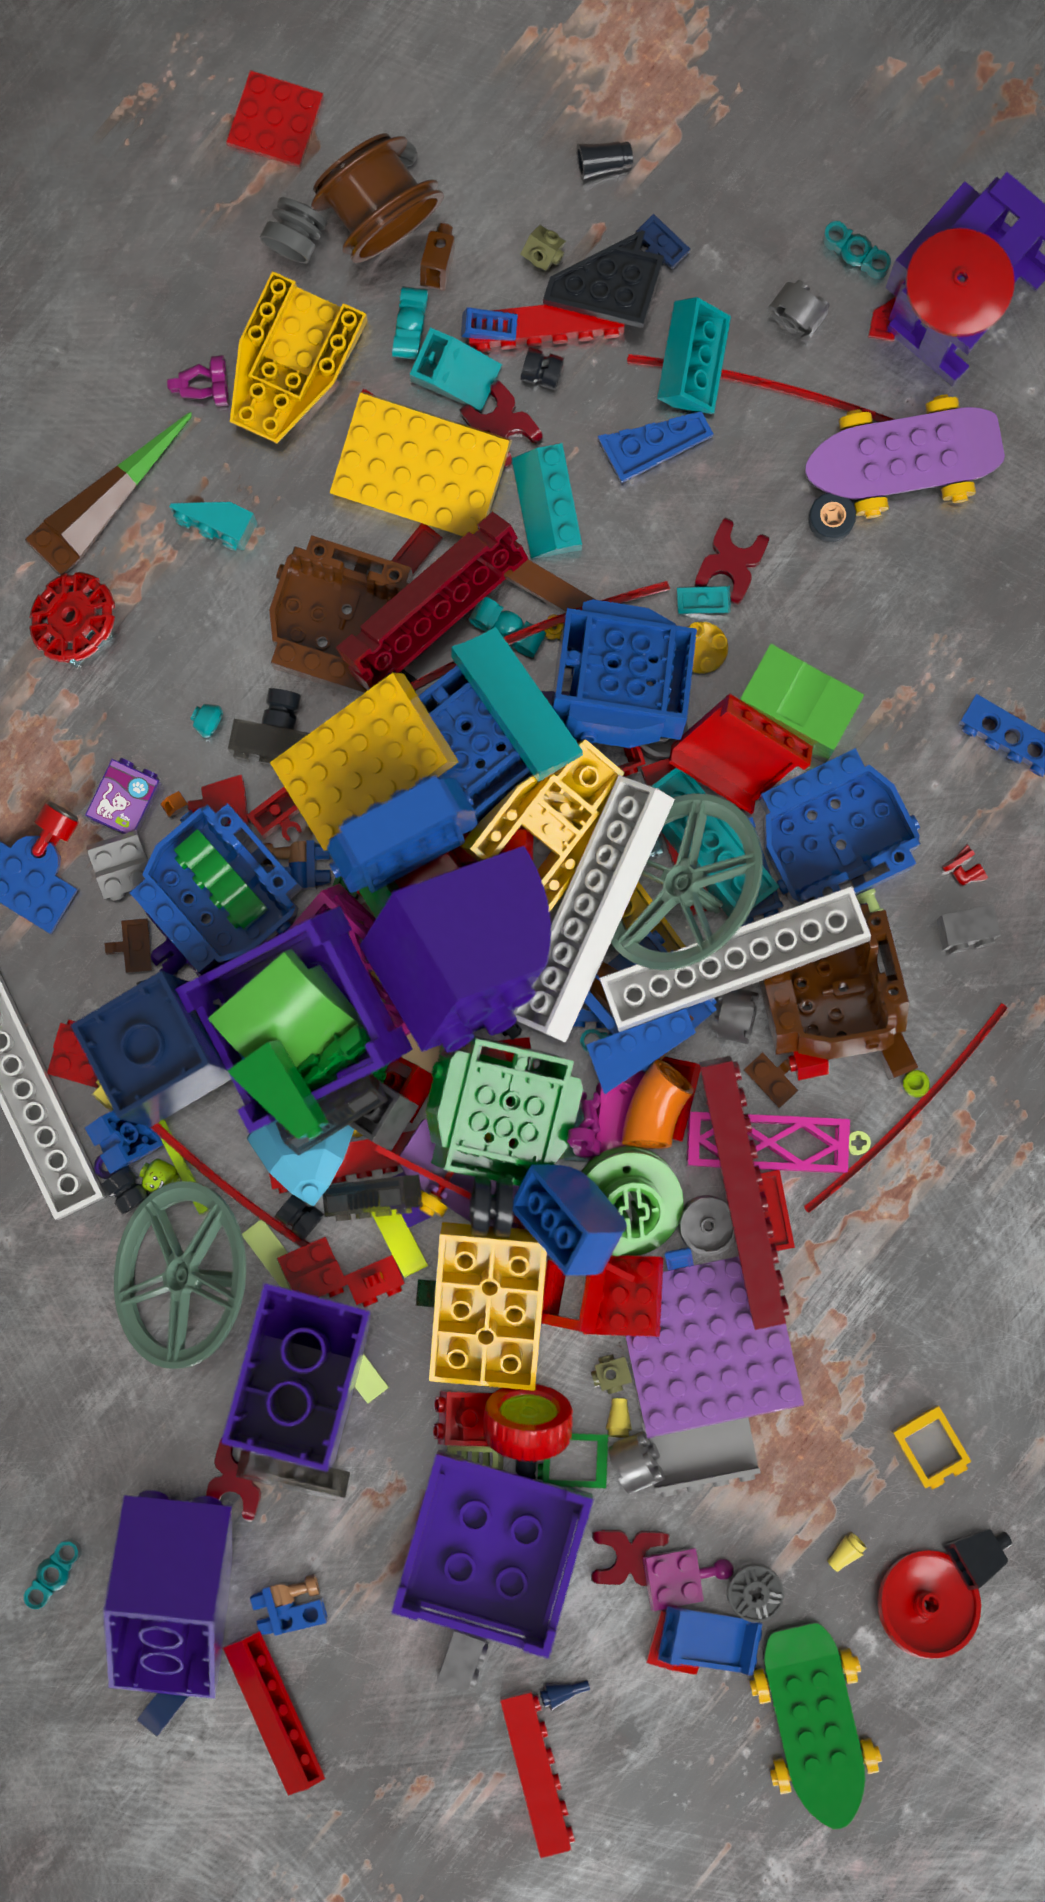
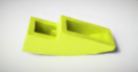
M378 1195V1207H375V1198H373V1208H370V1200H368V1207L404 1278L427 1267L428 1264L410 1228L407 1227L398 1205L381 1207L380 1196Z

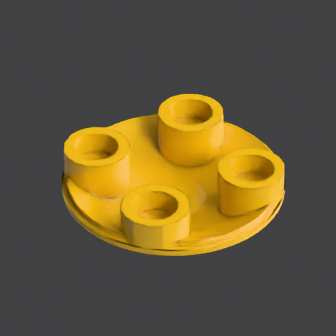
M694 622L687 626L697 629L692 672L707 674L717 670L724 663L728 654V642L723 631L716 625L708 622Z

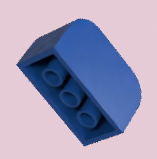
M531 1165L513 1199V1212L566 1276L597 1275L602 1273L627 1227L624 1217L598 1186L581 1171L565 1165Z

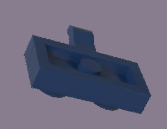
M654 213L635 232L645 231L643 243L648 246L645 252L664 256V263L671 269L690 252V248Z

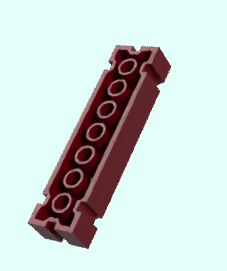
M492 511L477 524L478 530L474 534L468 532L363 623L360 626L361 632L356 637L351 634L336 647L343 660L350 665L348 669L359 684L369 690L393 671L399 673L505 580L504 574L509 569L514 572L529 559L522 545L516 541L518 537L510 523Z

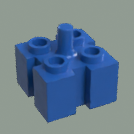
M114 1110L100 1116L85 1127L94 1146L100 1144L103 1152L100 1157L110 1174L131 1162L134 1163L148 1156L164 1145L161 1138L151 1128L118 1119Z

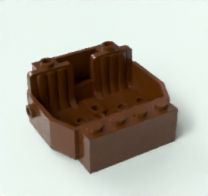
M311 535L307 549L294 546L292 553L287 556L285 565L280 564L277 571L276 579H279L269 609L272 641L276 647L271 664L275 670L360 697L368 690L354 679L348 669L350 665L343 660L336 647L351 634L356 637L361 632L360 626L413 581L411 567ZM343 562L355 565L354 571L345 568ZM345 606H350L352 611L350 614H344L342 609ZM322 638L327 640V645L324 647L318 645V641Z
M867 903L859 904L871 935L870 941L759 981L776 1055L798 1051L799 1054L832 1060L882 1051L894 1044L895 1033L906 1031L909 999L886 910L870 912ZM878 945L885 968V972L881 973L877 963ZM804 983L806 986L799 987L797 984ZM839 988H846L847 991L841 992ZM810 1006L812 1009L804 1010L803 1007Z

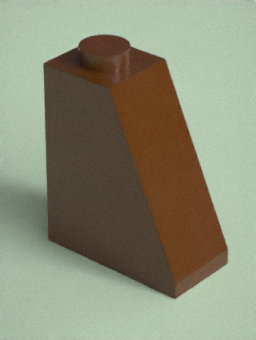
M902 1032L895 1033L894 1044L889 1048L877 1051L888 1080L918 1068Z

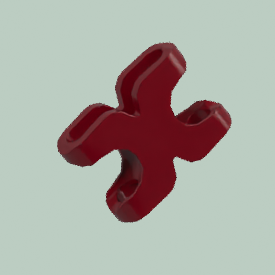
M495 380L490 385L491 394L497 402L493 412L480 414L468 404L459 409L462 419L468 426L505 438H509V436L514 434H522L534 444L543 439L541 430L530 415L522 411L514 413L516 409L515 398L499 380ZM508 452L504 468L512 464L510 452Z
M724 518L712 543L713 551L716 554H710L704 558L695 579V586H707L713 576L718 574L726 575L733 583L730 601L739 605L752 580L751 572L748 569L755 568L760 564L769 543V537L760 534L752 546L745 549L738 548L732 543L730 537L734 522L731 519Z
M221 1438L214 1464L216 1469L223 1475L214 1477L209 1482L206 1496L220 1500L226 1492L237 1493L243 1500L242 1516L244 1520L252 1522L256 1516L262 1493L260 1488L253 1483V1480L243 1477L253 1476L262 1479L267 1474L271 1456L257 1453L252 1463L240 1464L233 1457V1446L222 1444Z
M602 1529L593 1531L592 1539L594 1542L611 1546L616 1551L617 1557L615 1563L610 1568L594 1570L591 1574V1581L595 1584L621 1585L626 1581L628 1575L632 1574L635 1583L640 1586H647L643 1557H645L646 1552L650 1548L667 1545L670 1541V1534L661 1531L642 1530L637 1532L630 1542L626 1533L622 1530Z

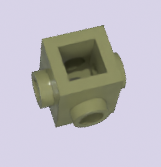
M539 225L529 235L520 255L530 260L534 266L547 271L552 264L558 265L565 253L562 251V248L566 241L559 237L556 232Z
M613 1354L598 1358L599 1363L594 1365L595 1371H591L595 1387L600 1386L601 1390H607L608 1394L622 1391V1385L632 1383L625 1356L615 1359ZM610 1369L616 1373L612 1379L606 1377V1372Z

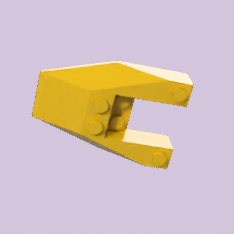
M586 739L578 743L583 750V756L539 782L534 775H531L518 784L475 826L464 840L465 843L460 846L480 862L497 856L520 825H522L552 850L537 869L545 889L549 912L568 889L619 775H624V772Z

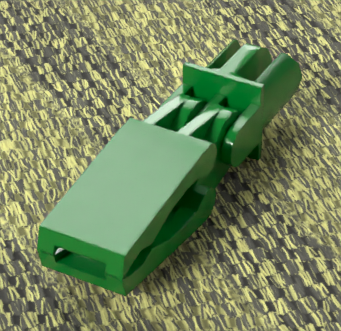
M355 1024L342 1036L334 1034L335 1041L327 1046L323 1053L318 1056L311 1054L297 1067L311 1092L337 1080L336 1074L339 1070L345 1069L353 1062L360 1063L358 1057L367 1050L365 1045L372 1041L366 1028Z

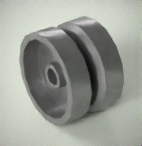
M711 1195L696 1196L687 1201L683 1206V1212L678 1224V1233L683 1242L696 1253L706 1256L717 1255L727 1250L735 1241L729 1205L722 1199ZM706 1221H712L710 1223L712 1229L709 1231L706 1228L704 1229Z

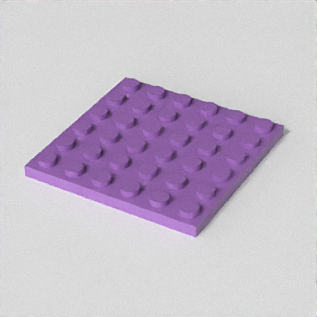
M739 1256L663 1272L660 1337L625 1336L647 1439L804 1406L786 1324L759 1330L754 1329Z

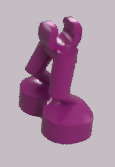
M224 355L211 356L209 369L201 364H197L179 372V378L167 380V388L170 392L180 393L182 398L204 399L212 396L213 401L219 407L229 406L230 404ZM202 374L212 379V386L203 389L190 387L189 380Z
M582 1092L580 1103L584 1120L577 1128L568 1130L567 1142L573 1147L575 1155L579 1157L594 1158L600 1155L601 1142L595 1139V1134L601 1131L596 1111L601 1100L598 1092L593 1093V1100H586L587 1094Z

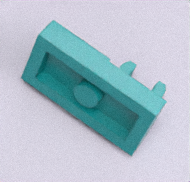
M730 586L678 587V614L731 612Z

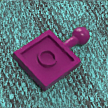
M693 1547L643 1557L651 1611L667 1609L668 1606L678 1607L703 1602L701 1579L716 1577L720 1580L729 1579L734 1570L732 1563L727 1559H719L713 1566L699 1569L696 1548Z

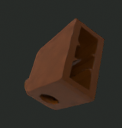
M439 223L437 231H429L420 264V286L446 290L455 247V236L452 235L453 227L449 224Z

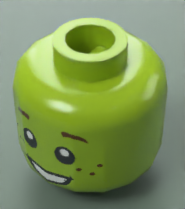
M159 1158L154 1159L150 1164L146 1162L139 1174V1177L143 1178L142 1187L151 1193L167 1184L180 1182V1176L175 1166Z

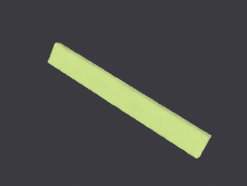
M259 1220L243 1232L242 1236L281 1288L290 1290L276 1259L288 1252L269 1226L262 1220ZM363 1353L355 1388L368 1404L389 1387Z

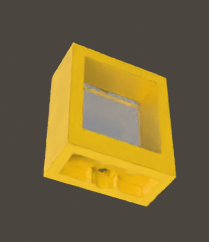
M938 1405L933 1406L891 1431L924 1488L930 1486L933 1490L945 1483L944 1478L951 1473L954 1476L963 1473L968 1469L967 1464L972 1462Z

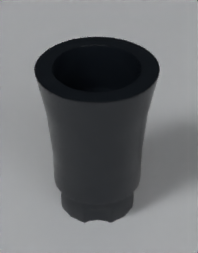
M629 142L577 144V161L582 180L633 167V152Z

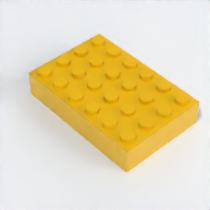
M361 392L330 494L460 536H464L468 532L474 534L478 530L477 524L490 513L512 440Z
M391 673L270 762L324 851H328L327 847L330 838L341 832L339 827L343 825L342 822L353 815L359 817L367 813V808L377 802L383 804L391 800V796L399 790H410L416 786L415 783L426 776H430V778L437 776L438 778L459 763L404 674Z
M442 1222L429 1381L535 1391L547 1252L528 1229L511 1228L510 1237H496L493 1233V1226H489L486 1236L471 1235V1224Z

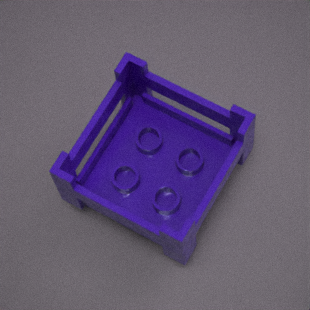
M1008 172L1001 179L996 176L981 194L964 181L896 258L885 287L897 297L889 317L891 323L887 331L891 332L895 339L951 386L970 367L954 352L959 348L968 355L987 330L972 336L954 337L938 333L929 327L926 329L921 325L922 321L912 310L907 298V270L914 253L928 238L945 230L965 228L979 231L994 239L1004 249L1011 261L1015 282L1021 278L1037 291L1045 282V255L1040 252L1045 243V203ZM1010 212L1018 218L1012 227L1006 223Z
M340 906L308 919L270 941L175 989L187 1013L196 1009L227 1070L242 1061L239 1052L208 1019L217 1011L213 1001L219 999L222 1005H224L280 955L290 949L294 951L308 970L318 965L322 967L358 1012L372 1039L370 1043L365 1045L367 1050L358 1057L359 1064L353 1062L345 1069L339 1070L336 1074L337 1080L311 1092L315 1100L360 1077L366 1076L413 1050L402 1026L395 1027L347 932L351 931L352 928ZM231 1077L245 1105L237 1109L249 1134L277 1120Z
M438 1449L391 1614L416 1621L421 1619L523 1649V1652L549 1659L583 1533L594 1501L593 1494L568 1486L563 1488L464 1459V1456ZM421 1607L429 1608V1609L436 1610V1611H439V1612H443V1613H446V1614H450V1615H453V1616H456V1617H460V1618H463V1619H467V1620H470V1621H474V1622H477V1623H481V1624H484V1625H488V1626H491V1627H495V1628H498V1629H502V1630H505V1631H509V1632H512V1633H515V1634H519V1635L524 1636V1638H523V1637H520V1636L513 1635V1634H509V1633H506V1632H502V1631H499V1630H495V1629H492V1628H488V1627H485V1626H481V1625H478V1624H474V1623H471V1622H467V1621H464V1620H461V1619H457V1618H454V1617H450V1616H447V1615H443V1614H440V1613H436V1612H433V1611H429V1610H426V1609H422Z

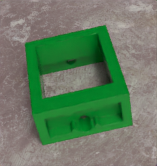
M572 1432L571 1440L597 1441L595 1480L550 1479V1458L543 1460V1464L538 1463L537 1479L542 1480V1482L560 1487L606 1489L608 1434Z

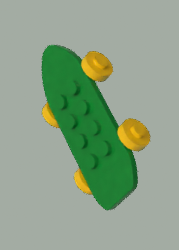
M810 1623L775 1631L770 1634L765 1648L764 1662L767 1678H765L763 1668L754 1670V1680H749L752 1695H758L760 1704L771 1702L769 1691L771 1692L788 1768H786L784 1758L773 1760L774 1769L770 1770L773 1786H779L780 1794L791 1792L789 1781H792L798 1798L811 1815L829 1828L842 1829L852 1822L860 1807L865 1788L864 1764L867 1773L872 1774L879 1772L878 1762H882L879 1747H873L871 1738L862 1739L859 1743L846 1682L847 1684L858 1682L857 1672H861L858 1657L852 1656L850 1648L842 1649L838 1652L833 1638L819 1623Z

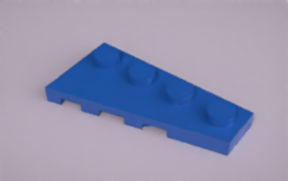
M701 411L671 418L664 422L650 423L634 429L629 428L609 435H600L597 438L622 484L713 437L714 434Z
M687 1008L586 1044L604 1095L696 1033Z

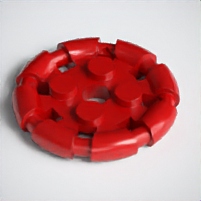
M75 572L74 575L66 573L54 578L45 585L46 589L41 595L38 594L34 600L29 616L32 619V625L29 626L30 635L38 650H43L44 655L49 659L62 663H69L70 660L75 659L78 662L98 651L100 643L108 639L115 621V616L112 615V609L115 608L114 599L106 584H101L100 579L94 575ZM73 585L74 592H69V589ZM90 591H94L90 597L86 596ZM102 609V615H99L96 610ZM75 611L74 619L66 622L67 614ZM46 617H48V618H47L48 624H47V623H42V620L45 619ZM93 630L95 634L89 640L86 636ZM54 636L55 638L50 643V638ZM68 643L73 644V649H68Z

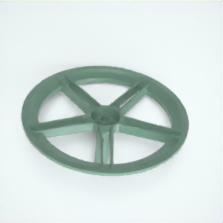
M687 794L674 797L675 800L664 825L688 816L677 863L675 866L668 868L647 860L646 865L661 870L663 873L659 878L643 870L641 875L662 884L663 889L628 930L623 918H621L611 940V944L631 962L654 970H673L693 965L709 957L725 945L739 930L750 913L756 900L762 877L763 857L761 844L749 818L737 806L723 798L709 794ZM707 816L721 819L734 829L741 840L745 855L696 868ZM735 867V868H732V869H729V870H726V871H723V872H720V873H717V874H714V875H711V876H708V877H707V874H709V873H713V872H717V871L724 870V869H727V868ZM746 873L743 890L736 907L726 922L712 934L703 908L710 913L718 914L720 912L719 907L723 903L702 887ZM677 903H680L698 945L677 952H657L641 946L639 943ZM693 904L706 937L705 941L690 909V906Z
M187 1181L174 1182L160 1187L151 1193L135 1210L123 1232L118 1247L114 1271V1296L120 1324L133 1348L144 1359L162 1368L183 1369L196 1365L208 1358L219 1348L229 1334L241 1307L246 1281V1255L243 1237L231 1208L218 1193L203 1184ZM194 1201L206 1206L210 1211L185 1252H183L165 1210L179 1202ZM152 1225L167 1267L164 1273L134 1286L138 1251L147 1230ZM221 1226H223L231 1247L233 1272L199 1269L200 1263ZM163 1281L162 1287L135 1296V1293ZM207 1285L228 1297V1301L202 1289L201 1286ZM170 1291L167 1347L155 1340L146 1329L136 1303ZM193 1291L225 1307V1311L216 1327L203 1341L185 1349L190 1293Z

